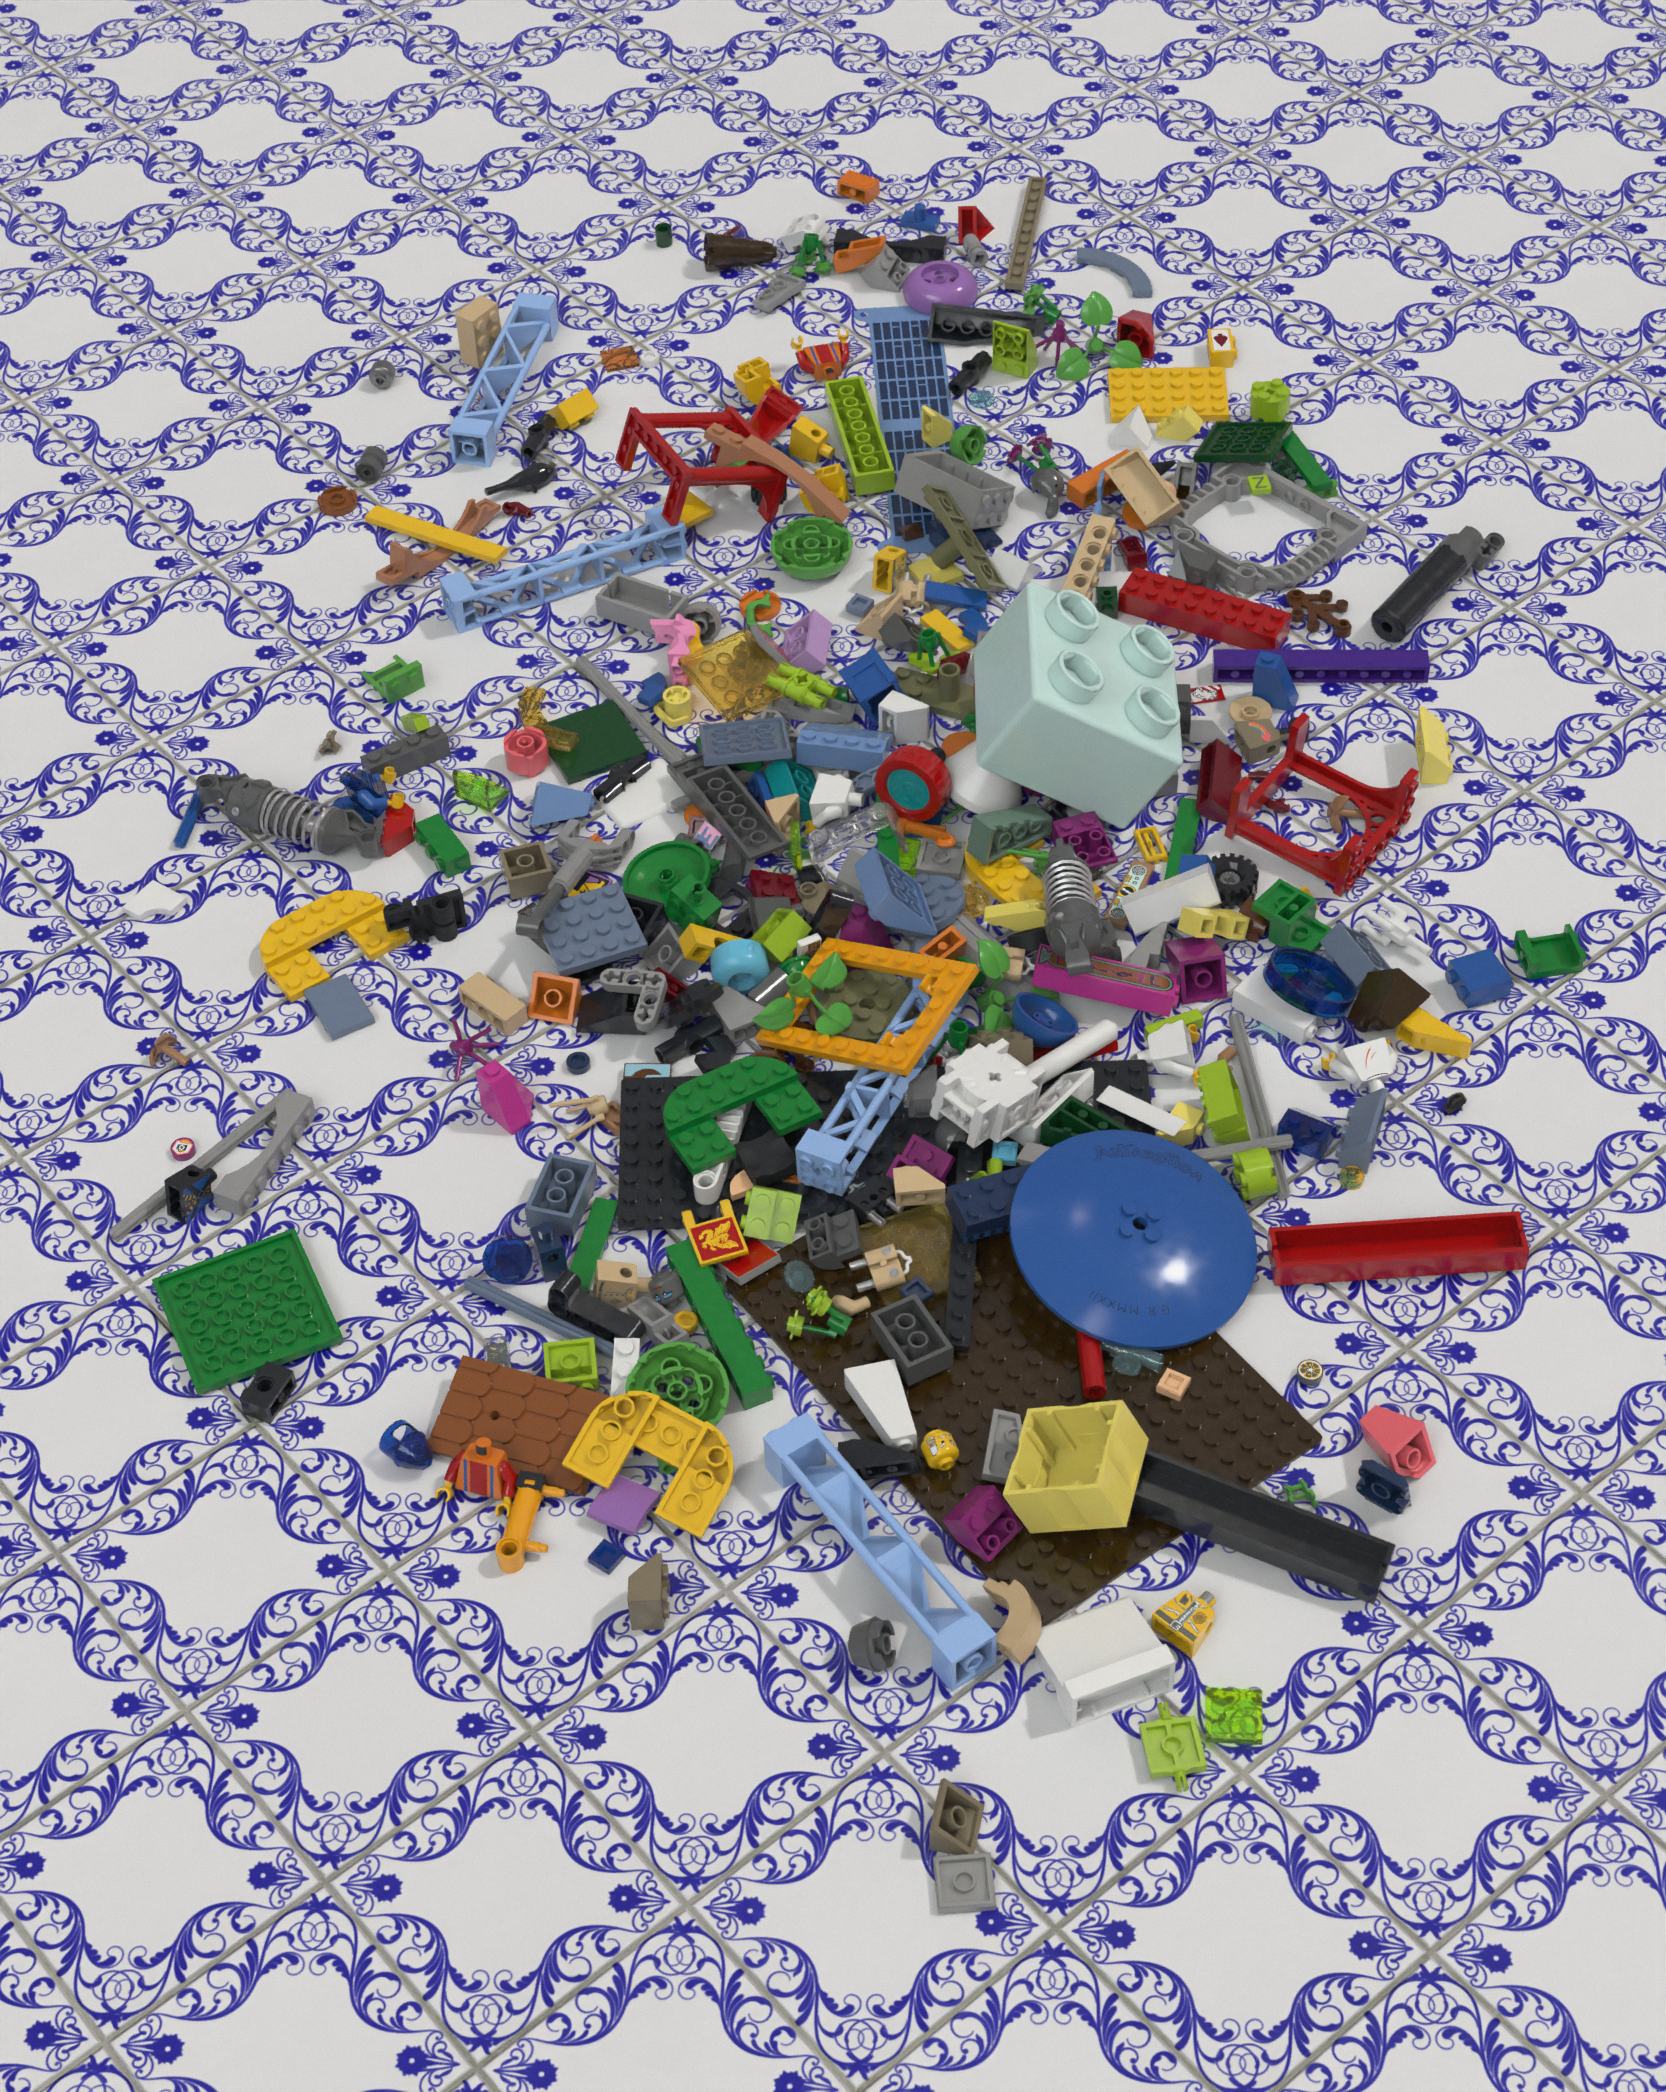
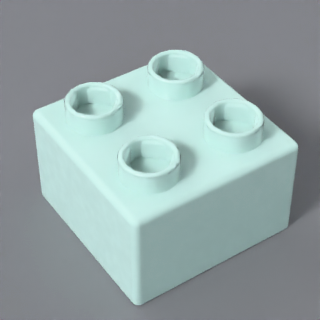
M1028 582L974 648L977 764L983 769L1085 813L1095 811L1099 819L1117 827L1126 828L1183 764L1180 728L1181 713L1178 705L1173 645L1161 631L1153 626L1137 624L1132 628L1098 612L1094 604L1079 592L1067 589L1056 593L1035 582Z

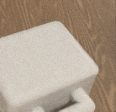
M662 758L651 761V769L637 779L636 783L626 781L625 791H622L608 804L603 803V795L600 797V801H597L594 797L593 790L596 787L590 792L592 793V798L595 799L620 829H629L672 809L671 801L685 795V793L667 772V765L669 764Z

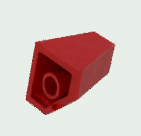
M1131 310L1120 316L1117 324V343L1129 340L1138 347L1141 357L1153 360L1155 340L1151 314Z

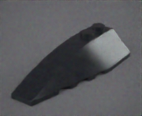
M932 303L927 342L960 346L993 343L994 320L1029 329L1032 337L1044 336L1046 316Z

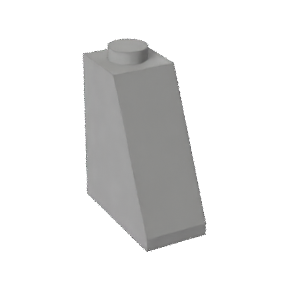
M727 985L722 987L724 990L723 995L712 1002L713 1007L708 1012L710 1015H716L720 1019L724 1028L723 1035L727 1034L734 1045L756 1037L761 1027L752 1018L757 1016L765 1007Z

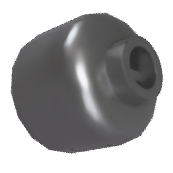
M386 360L376 361L369 373L371 384L380 389L388 388L393 383L396 375L395 367Z

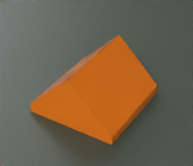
M534 971L527 1016L529 1018L573 1025L582 999L580 979Z

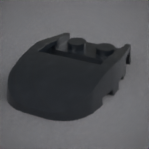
M711 877L707 888L719 901L724 899L730 892L734 893V896L741 900L747 901L748 897H753V893L749 889L719 877ZM749 907L727 927L724 928L717 923L712 929L743 939L751 938L753 930Z

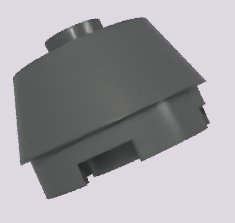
M875 1616L851 1628L848 1650L854 1665L877 1673L893 1666L896 1650H891L890 1636L895 1635V1632L889 1620H881Z

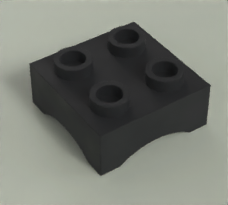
M774 1128L757 1139L734 1144L737 1153L735 1159L742 1170H745L753 1185L766 1187L797 1174L796 1154L789 1148L784 1137H780Z

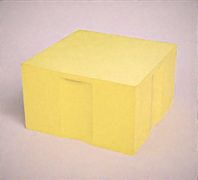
M1123 1400L1094 1402L1071 1407L1029 1408L1026 1412L1019 1437L1018 1451L1011 1464L1003 1496L1030 1534L1126 1527L1149 1439Z

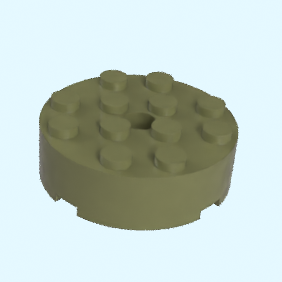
M856 969L847 973L845 980L838 987L831 990L825 989L821 996L820 1004L828 1010L832 1004L840 1002L848 1005L853 1014L852 1023L844 1031L836 1034V1036L876 1044L911 990L894 974ZM914 1005L902 1023L914 1019Z

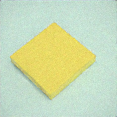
M931 557L908 565V572L917 582H923L925 574L931 575V581L950 585L964 580V573L953 562L944 569H940Z

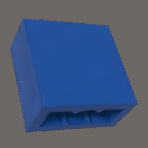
M1491 948L1448 960L1447 971L1445 972L1446 981L1453 986L1458 999L1463 1001L1467 1009L1510 996L1513 980Z

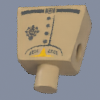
M597 1260L593 1297L615 1308L626 1307L636 1300L637 1293H650L648 1283L651 1281V1277H638L637 1266L632 1263Z

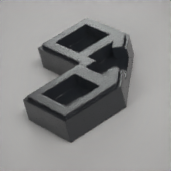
M727 1034L706 1037L704 1044L711 1053L695 1055L694 1062L701 1072L705 1074L730 1063L735 1057L737 1048Z

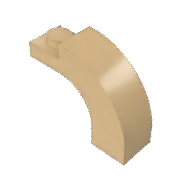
M988 1578L982 1585L992 1602L1009 1610L1005 1624L996 1633L997 1647L1002 1655L1022 1665L1033 1652L1039 1640L1042 1628L1040 1612L1024 1586L1015 1579L1008 1585L1003 1581L998 1583Z

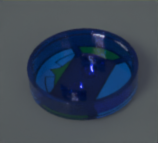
M1297 947L1277 948L1272 952L1263 969L1265 982L1277 996L1293 1007L1322 1018L1343 1017L1348 1013L1357 996L1354 982L1340 967L1321 955Z

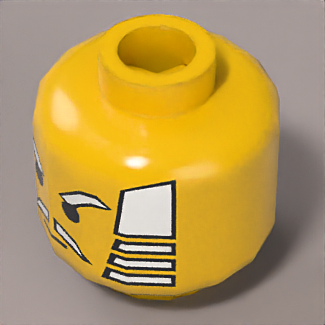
M939 1429L926 1434L921 1444V1450L928 1466L933 1469L944 1471L952 1468L960 1454L952 1435Z

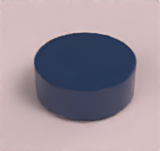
M584 1052L571 1053L566 1059L568 1071L575 1075L586 1073L590 1069L589 1056Z

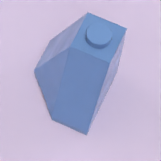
M537 781L531 807L533 815L530 816L529 825L537 826L587 816L588 811L592 812L595 799L592 798V793Z

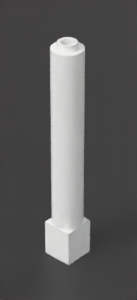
M1103 1019L1026 1067L1033 1070L1040 1065L1047 1070L1043 1081L1044 1084L1118 1038V1027L1113 1021Z

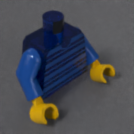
M385 767L384 774L382 775L379 773L370 775L361 769H357L353 775L345 771L340 776L339 782L345 785L350 800L377 819L388 806L399 809L404 805V794L395 792L391 800L384 783L392 784L395 782L397 772H394V767Z

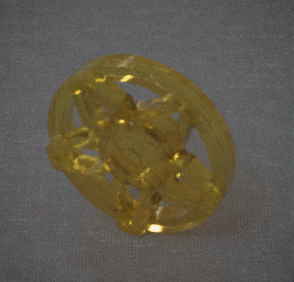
M973 884L962 886L967 901L964 911L969 912L964 914L971 916L973 919L984 915L985 906H989L988 894L982 889L973 886ZM985 903L983 908L979 909L978 905Z

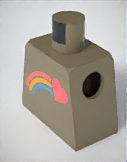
M1270 719L1235 722L1233 739L1248 765L1278 755L1280 752V742L1289 738L1288 729L1286 727L1275 729Z

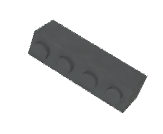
M436 724L362 755L360 759L364 774L379 773L382 775L384 774L385 767H394V772H397L396 778L446 758L451 753L448 736L439 724Z

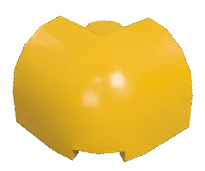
M761 357L738 365V370L733 373L734 382L739 393L753 404L758 405L764 393L771 385L782 391L781 384L771 377L769 363Z
M840 463L814 470L815 474L813 476L843 504L849 500L848 484ZM799 488V496L803 505L809 512L814 514L808 498Z

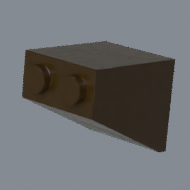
M1400 968L1371 971L1367 973L1346 1020L1353 1024L1357 1031L1362 1033L1394 1029L1424 1003L1431 993Z

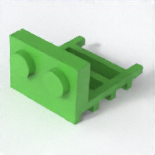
M396 654L393 656L395 662L370 675L366 671L361 672V674L366 679L367 684H371L373 689L378 691L382 698L385 697L390 705L425 687L422 664L418 660L406 664Z

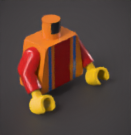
M840 328L838 329L837 337L841 341L840 344L839 342L804 347L803 350L801 348L803 344L802 336L799 335L798 337L799 343H796L792 337L790 345L797 351L795 355L800 369L811 374L815 380L826 379V381H831L841 376V369L846 367L850 359L849 343L846 341L849 338L848 328H846V335H841Z
M480 1437L475 1443H470L467 1450L460 1451L450 1462L444 1477L446 1482L436 1490L435 1498L438 1499L442 1490H444L448 1494L445 1503L452 1499L454 1496L452 1485L454 1483L456 1484V1489L503 1500L502 1503L496 1506L495 1513L497 1516H501L505 1506L507 1509L506 1517H509L513 1504L511 1499L515 1497L517 1473L510 1462H508L507 1453L504 1450L491 1447V1440L489 1438Z

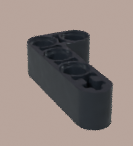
M829 889L813 918L807 916L802 918L812 928L808 933L809 936L818 933L822 939L821 945L827 937L835 938L852 909L854 902L853 894Z
M562 1270L549 1289L547 1306L553 1314L614 1343V1338L641 1339L646 1331L645 1325L640 1320L581 1291V1279L570 1270Z

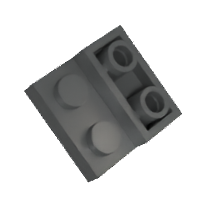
M853 1209L831 1218L827 1213H823L804 1221L809 1259L816 1267L826 1270L841 1269L845 1267V1260L863 1253L858 1218Z

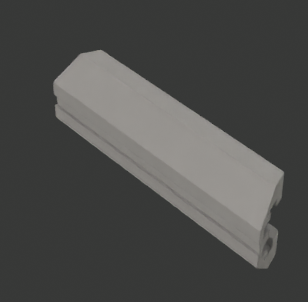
M959 912L955 916L956 921L949 925H952L967 939L966 953L962 957L972 960L977 965L979 962L977 940L987 939L1002 945L971 916ZM947 926V927H945L944 929L939 930V931H937V932H938V933H942V932H943L944 930H946L949 926ZM1024 964L1022 967V971H1026V969L1028 968ZM1030 970L1028 974L1021 975L1020 982L1002 979L993 990L1000 991L1004 998L1016 996L1022 992L1032 993L1031 982L1033 972ZM986 977L985 983L981 986L984 989L990 987L996 979L992 980ZM1014 1001L1005 1002L1003 1006L1011 1011Z

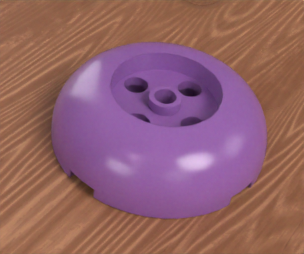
M938 260L926 262L914 268L904 281L903 295L905 302L911 308L922 313L931 314L932 303L970 307L977 299L978 286L975 277L966 267L955 262Z

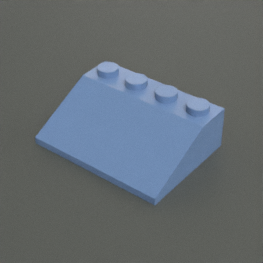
M809 722L800 730L796 742V764L865 772L882 764L886 757H888L894 733Z
M874 846L854 864L857 872L856 877L861 884L860 889L865 896L864 902L869 909L868 914L874 921H881L886 926L934 936L938 933L919 882Z

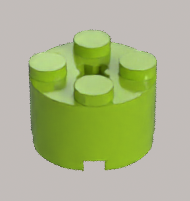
M1275 378L1272 381H1256L1252 384L1250 392V415L1256 420L1262 418L1263 422H1279L1285 419V415H1289L1290 389L1287 385L1283 384V380Z
M1256 1147L1231 1154L1235 1168L1232 1169L1235 1182L1240 1183L1242 1186L1239 1190L1243 1202L1278 1193L1277 1177L1273 1175L1272 1168H1274L1267 1147Z

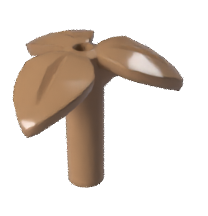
M1347 795L1336 797L1333 802L1329 803L1327 818L1330 817L1331 827L1340 834L1343 833L1340 817L1364 819L1359 809L1343 808L1349 799Z
M164 1032L156 1039L154 1043L156 1046L151 1049L149 1056L152 1068H154L159 1053L166 1054L184 1067L188 1065L190 1059L171 1047L178 1043L173 1035L167 1034V1032Z

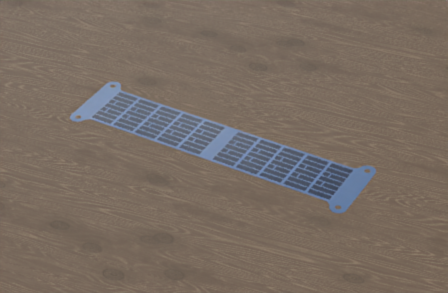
M910 306L863 308L855 311L854 317L869 324L879 425L894 467L896 485L905 454L940 450L951 455L950 441L932 448L922 439L921 407L924 405L950 420L953 424L952 434L955 431L951 395L948 389L949 380L943 343L927 342L930 314L919 312ZM867 313L868 316L862 317L860 314ZM894 490L887 491L891 536L889 539L880 542L877 545V550L880 551L886 545L905 549L907 554L925 553L935 550L936 548L929 541V522L937 519L934 512L895 493ZM917 522L924 533V537L904 541L897 527Z

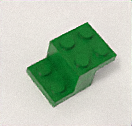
M1278 879L1252 903L1251 910L1270 921L1268 940L1305 962L1323 946L1320 941L1332 929L1315 919L1317 899L1282 879Z

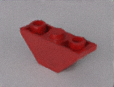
M405 802L399 809L392 806L385 808L387 818L383 819L382 828L384 834L380 835V847L384 848L385 857H391L415 841V811Z

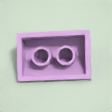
M815 609L785 631L782 648L792 666L797 668L804 667L806 671L812 674L823 670L827 664L826 658L829 651L828 646L832 623Z

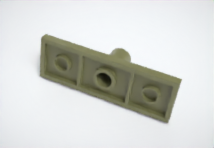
M926 484L922 488L925 494L924 499L933 507L935 517L938 521L942 522L950 535L946 541L930 553L933 562L940 569H944L962 555L966 561V568L976 577L975 582L980 589L999 593L1007 589L1006 584L947 488Z
M947 662L939 667V680L936 679V676L899 666L894 672L895 677L899 681L898 685L906 696L929 705V712L958 720H965L967 714L976 713L973 686L960 683V667L956 663Z

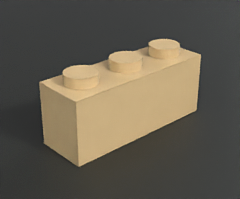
M479 971L458 986L460 1002L507 1037L528 1022L526 1004L522 1000L513 997L507 989L499 987L490 977L484 976Z

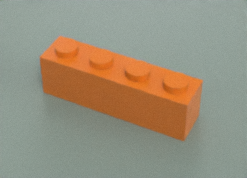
M1126 449L1068 481L1066 498L1082 510L1096 503L1097 484L1101 470H1104V468L1128 453L1129 450ZM1107 473L1105 474L1103 498L1119 490Z

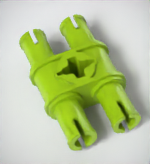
M785 661L780 663L777 673L789 679L786 680L774 673H770L765 681L766 686L780 691L783 697H789L800 705L807 704L819 711L825 708L827 699L815 693L818 692L830 699H834L839 690L837 686L824 681L822 676L812 674L806 671L804 667H794Z

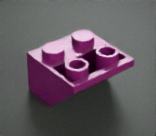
M995 1485L976 1486L942 1520L957 1542L985 1562H990L1023 1528Z

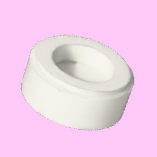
M654 351L643 352L640 355L641 365L645 368L656 367L659 364V354Z

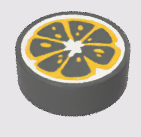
M1307 1359L1299 1363L1297 1378L1302 1384L1313 1386L1321 1382L1323 1367L1319 1362Z

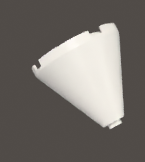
M976 740L944 761L952 779L950 797L966 809L982 814L1021 806L1022 785L983 769L977 764Z

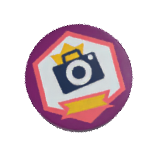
M179 1138L171 1144L172 1156L178 1161L190 1160L196 1154V1147L190 1138Z

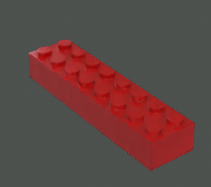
M1137 567L1134 568L1119 591V612L1243 649H1280L1290 632V612Z

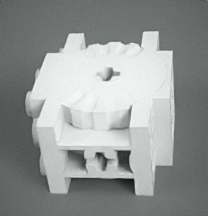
M1003 1038L994 1044H989L986 1048L979 1043L971 1049H966L956 1059H951L945 1066V1075H942L936 1083L937 1089L931 1102L930 1116L935 1120L946 1116L969 1134L966 1143L973 1149L988 1138L998 1143L1029 1121L1032 1108L1037 1105L1047 1071L1040 1065L1030 1070L1007 1053L1010 1043Z

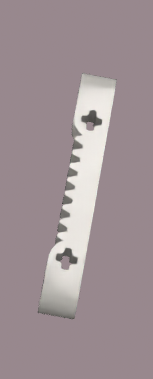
M753 1100L717 1116V1120H715L733 1146L739 1142ZM732 1159L694 1175V1195L698 1203L709 1205L717 1201Z

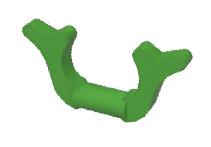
M769 593L762 599L751 601L747 604L746 620L749 629L756 623L754 616L756 608H771ZM756 623L769 637L773 638L771 631L772 623L764 625Z

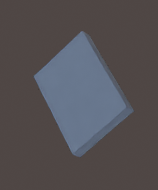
M346 973L303 991L306 1000L332 1041L375 1023L374 1016Z

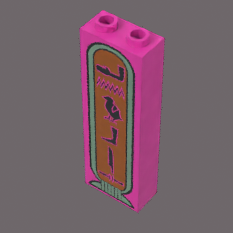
M1040 944L1031 982L1032 986L1167 1017L1170 1016L1171 1008L1176 1009L1180 984H1176L1177 975L1092 956L1093 972L1069 977L1066 960H1062L1055 955L1049 945Z

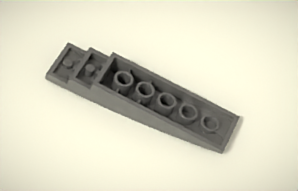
M701 752L667 765V772L691 802L748 861L789 846L788 840L774 825L727 764L704 766Z

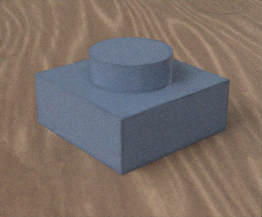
M856 593L846 604V612L864 618L874 607V599Z

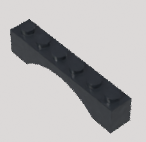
M837 229L833 241L834 256L836 251L848 249L851 241L871 237L863 235L856 230ZM927 235L914 240L885 242L903 262L924 264L930 261H945L947 236Z

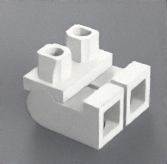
M819 213L793 219L780 236V239L788 253L794 252L799 245L802 248L805 233L818 234L819 240L823 241L822 245H825L830 240L827 234L830 226L828 223H825L824 217ZM818 248L814 251V255L819 254Z

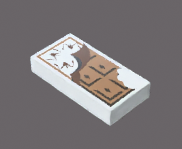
M818 933L797 941V956H809L812 958L821 946L822 940Z

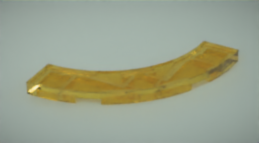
M526 686L519 699V715L523 727H534L541 730L545 734L549 747L571 752L579 741L578 733L550 726L541 713V705L546 696L545 689Z

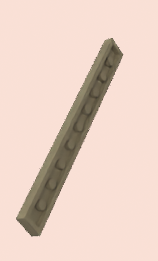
M1029 176L1005 280V289L1024 290L1046 192L1047 177Z

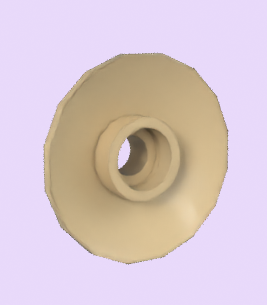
M1244 696L1231 703L1229 715L1235 722L1270 719L1272 717V708L1262 698Z

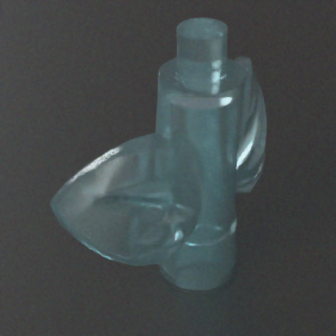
M1105 1342L1101 1346L1102 1350L1110 1352L1109 1356L1114 1357L1112 1360L1113 1368L1124 1375H1137L1141 1365L1156 1372H1159L1162 1368L1164 1355L1150 1349L1125 1348Z

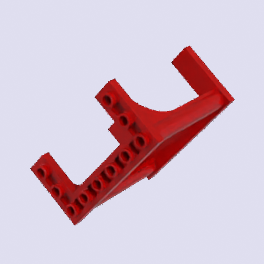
M725 406L724 412L641 413L637 407L629 408L615 461L624 471H631L640 442L672 480L661 515L670 526H678L690 486H752L762 494L757 512L766 522H774L787 479L789 478L786 474L770 465L760 462L755 463V461H747L741 466L689 468L655 429L701 428L706 431L715 422L746 439L752 434L764 441L733 406ZM713 443L710 458L716 464L721 447Z
M1302 712L1291 725L1285 757L1251 795L1252 780L1244 777L1233 789L1224 836L1232 840L1238 835L1332 884L1334 886L1333 893L1341 897L1346 890L1350 891L1357 877L1361 878L1364 875L1368 864L1375 862L1379 851L1386 849L1390 838L1397 836L1401 825L1408 823L1412 814L1409 811L1415 802L1413 795L1419 786L1417 781L1419 771L1411 768L1400 780V784L1390 788L1372 787L1353 779L1303 753L1310 716ZM1294 771L1339 795L1349 796L1348 800L1360 810L1364 817L1365 832L1362 837L1354 834L1341 851L1317 852L1298 846L1252 822L1250 819ZM1382 817L1385 821L1377 823L1371 821V818Z

